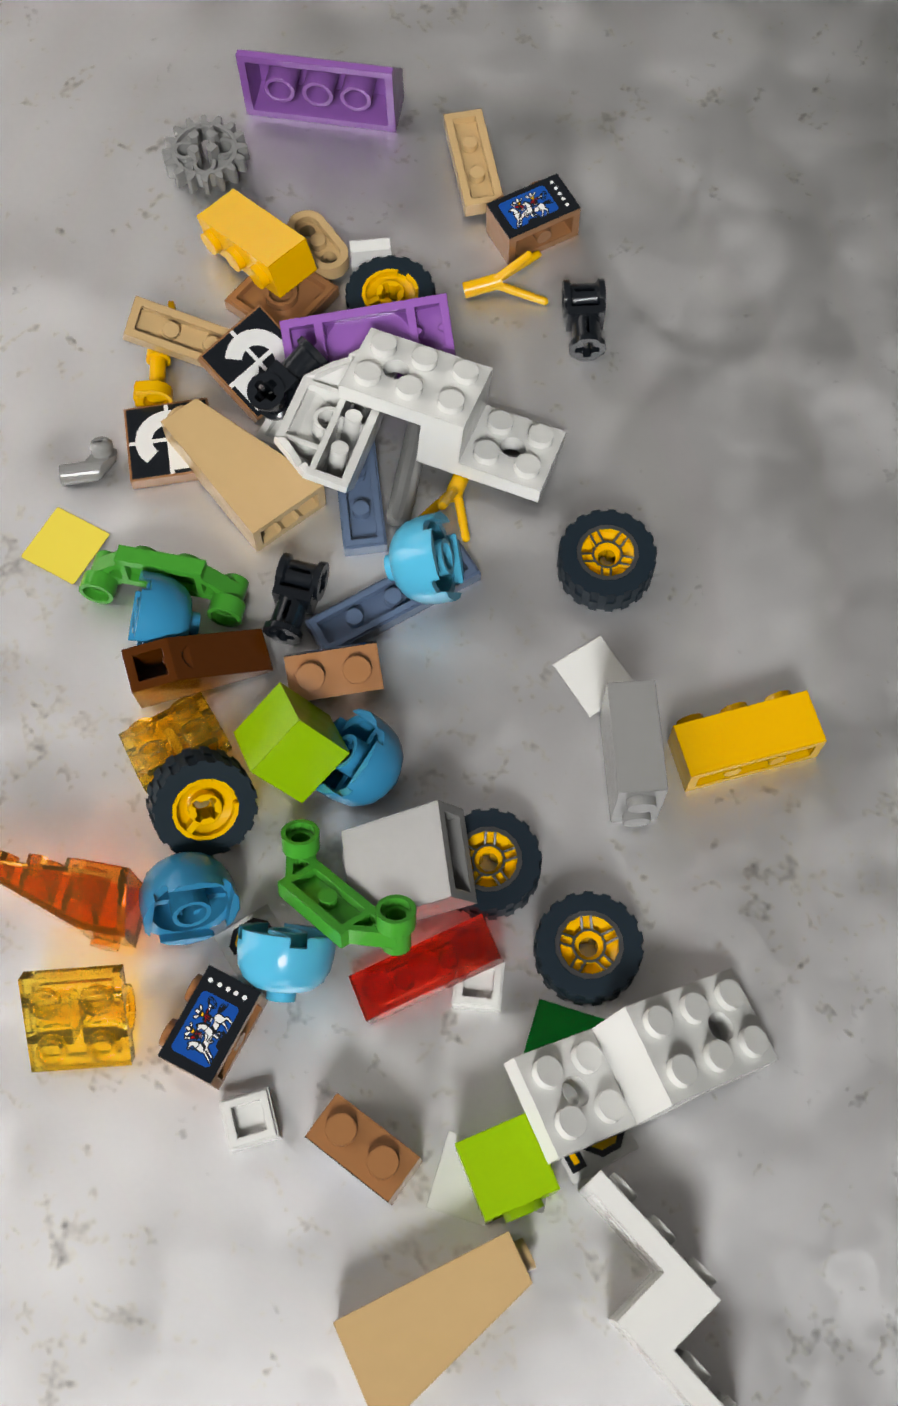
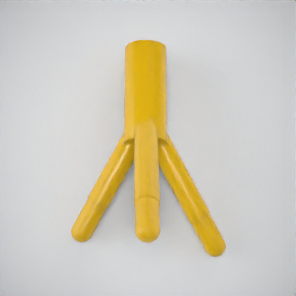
M539 250L533 253L526 251L498 273L462 282L466 299L499 290L531 302L547 305L548 299L546 297L503 282L539 259L542 255Z
M453 474L446 492L419 516L445 510L451 502L455 503L461 538L463 542H468L470 534L463 493L469 479Z

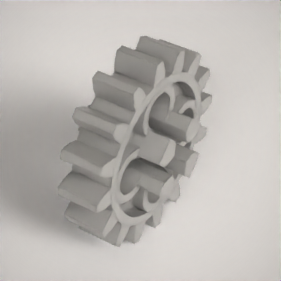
M201 115L200 123H194L188 118L186 119V128L182 129L181 127L174 126L175 137H165L166 149L162 150V155L169 178H175L176 185L179 188L188 184L192 194L199 187L204 188L206 195H210L212 187L215 186L222 192L226 191L225 182L229 180L237 184L239 182L237 172L246 173L247 171L246 161L249 160V153L244 133L236 131L234 122L223 126L222 117L217 116L213 122H208L206 115ZM208 140L207 153L211 167L204 170L205 157L201 142Z

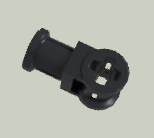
M597 279L596 283L571 284L570 280L562 281V315L565 318L566 332L572 331V340L568 345L569 354L577 360H594L606 351L605 339L601 337L606 311V286L604 279ZM584 343L588 344V348H584Z
M302 336L297 340L298 346L282 363L276 359L265 372L258 373L248 383V400L269 420H283L303 375L329 363ZM270 392L277 395L272 402L265 398Z
M283 553L276 569L274 587L271 592L275 608L271 620L264 623L262 630L265 635L277 642L289 645L301 642L303 634L300 629L305 614L314 615L317 603L322 599L326 590L329 577V564L327 562L321 561L317 565L296 560L290 553Z

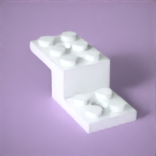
M372 327L338 387V398L420 425L416 461L537 503L563 446L566 431L487 405L493 368ZM395 372L404 376L399 379H392L386 376V374ZM512 449L518 451L521 455L510 457L502 451Z
M730 968L625 1006L592 1029L513 1057L504 1063V1066L548 1164H551L662 1116L699 1095L767 1067L779 1059L735 973ZM708 1020L712 1021L719 1028L721 1040L715 1038L711 1033ZM563 1083L569 1084L575 1089L579 1099L577 1107L566 1100L563 1094Z
M600 1170L578 1192L652 1272L615 1310L608 1320L685 1406H738L728 1395L725 1397L719 1391L714 1395L706 1387L705 1383L711 1376L689 1351L686 1350L684 1352L680 1347L674 1351L721 1301L711 1289L717 1283L716 1280L694 1257H691L690 1260L686 1257L683 1259L671 1246L676 1240L674 1234L654 1214L645 1218L632 1204L637 1195L617 1173L614 1172L611 1176L607 1177Z

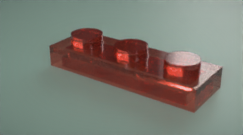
M481 913L411 946V949L406 954L390 956L350 975L349 979L366 1022L373 1024L504 962V959L489 925Z

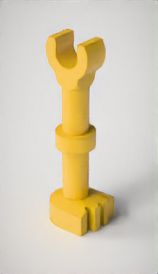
M168 301V307L177 310L174 301ZM147 349L146 362L150 365L149 380L135 381L133 392L136 407L172 403L173 389L166 383V367L171 364V356Z

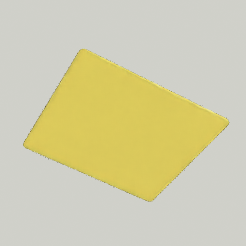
M57 507L21 557L55 576L75 584L110 534Z

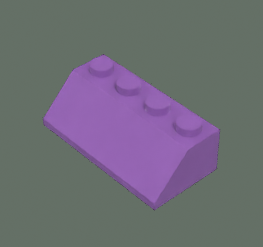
M237 49L235 56L247 115L396 133L404 101L402 68Z

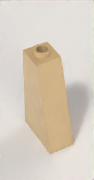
M195 398L186 405L175 407L161 421L166 440L191 468L198 481L256 552L326 505L323 485L302 478L284 455L199 399Z
M508 1231L333 1322L367 1406H410L533 1284L528 1272L537 1267L523 1237L513 1241Z

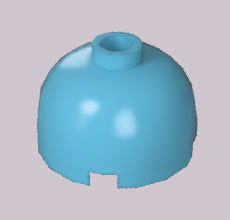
M441 511L419 516L401 525L391 540L389 554L384 557V568L388 579L395 581L399 590L407 598L425 605L442 604L458 600L462 593L455 592V584L464 583L463 560L456 533L447 535L442 524L449 523L450 521Z
M269 922L239 925L237 960L240 971L251 986L266 991L267 1000L282 1003L295 1002L296 993L314 990L325 981L331 971L336 944L316 927L284 923V927L269 928Z

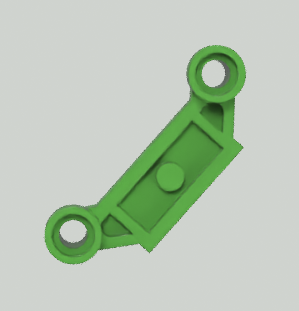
M119 545L115 552L107 550L97 552L91 570H87L84 573L79 586L80 594L88 600L100 604H109L113 602L119 584L123 583L146 588L147 581L139 580L142 570L160 573L175 578L186 587L191 596L211 600L207 610V616L210 620L221 626L238 627L242 623L246 610L244 598L249 582L238 574L228 573L224 575L208 566L206 560L199 559L191 554L182 553L175 555L158 552L147 546L130 547Z
M298 819L290 821L283 826L281 830L282 851L286 855V874L283 879L278 881L279 896L340 949L348 944L382 947L385 953L392 956L406 954L411 949V933L416 928V905L414 901L407 896L394 894L379 900L375 907L316 859V854L320 850V831L314 822Z

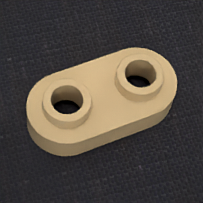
M303 210L290 217L287 223L289 227L304 237L310 236L306 240L317 267L315 272L327 280H334L343 276L350 265L348 248L320 213L312 210Z

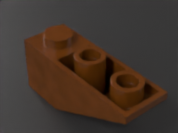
M262 628L166 637L121 650L132 694L141 708L274 671Z

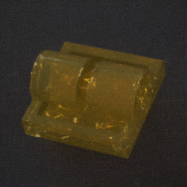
M201 692L191 697L178 699L170 708L151 718L140 719L134 722L126 731L118 734L146 793L148 783L152 782L154 778V771L158 766L161 767L166 762L165 759L172 754L175 756L181 753V750L191 748V750L199 749V746H208L212 750H217L218 748L226 753L232 751V746Z
M123 964L22 972L18 979L31 1072L132 1065L135 1058L133 1030L136 1020V1002L132 984L126 983Z

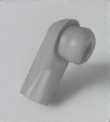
M104 436L94 438L90 443V451L92 453L85 461L59 465V476L62 485L68 486L96 482L102 479L117 460V450L113 448L112 440Z

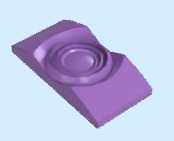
M447 293L279 321L285 359L298 346L297 340L300 336L309 341L329 363L347 358L349 353L360 348L371 327L456 356ZM398 373L396 379H399L404 375Z

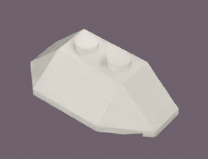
M359 349L349 353L347 358L332 361L303 375L274 436V443L302 478L343 493H348L354 489L385 414L338 398L339 383ZM388 373L386 376L396 379L398 373Z

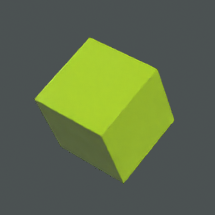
M281 682L233 732L250 772L300 803H303L350 754L330 715Z
M526 1113L454 1143L485 1225L502 1217L505 1223H509L544 1207L542 1199L556 1194L560 1190L551 1165L546 1161Z

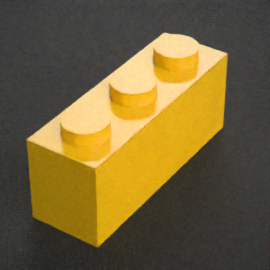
M234 188L196 216L203 230V233L200 235L201 239L212 254L217 255L219 253L226 258L235 271H244L250 276L257 287L262 290L267 288L279 298L317 270L304 236Z
M782 690L767 696L764 702L749 706L746 702L733 703L724 707L720 713L703 717L700 713L685 716L679 719L676 725H673L667 742L684 791L687 792L817 757L827 740L808 691L805 690L791 694L790 690Z

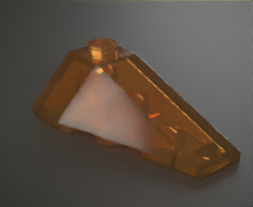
M0 851L1 888L86 938L91 939L90 946L110 952H119L120 945L136 948L143 923L138 895L142 882L130 868L68 857L65 865H62L39 854H28L26 863L19 862L20 859L17 856Z

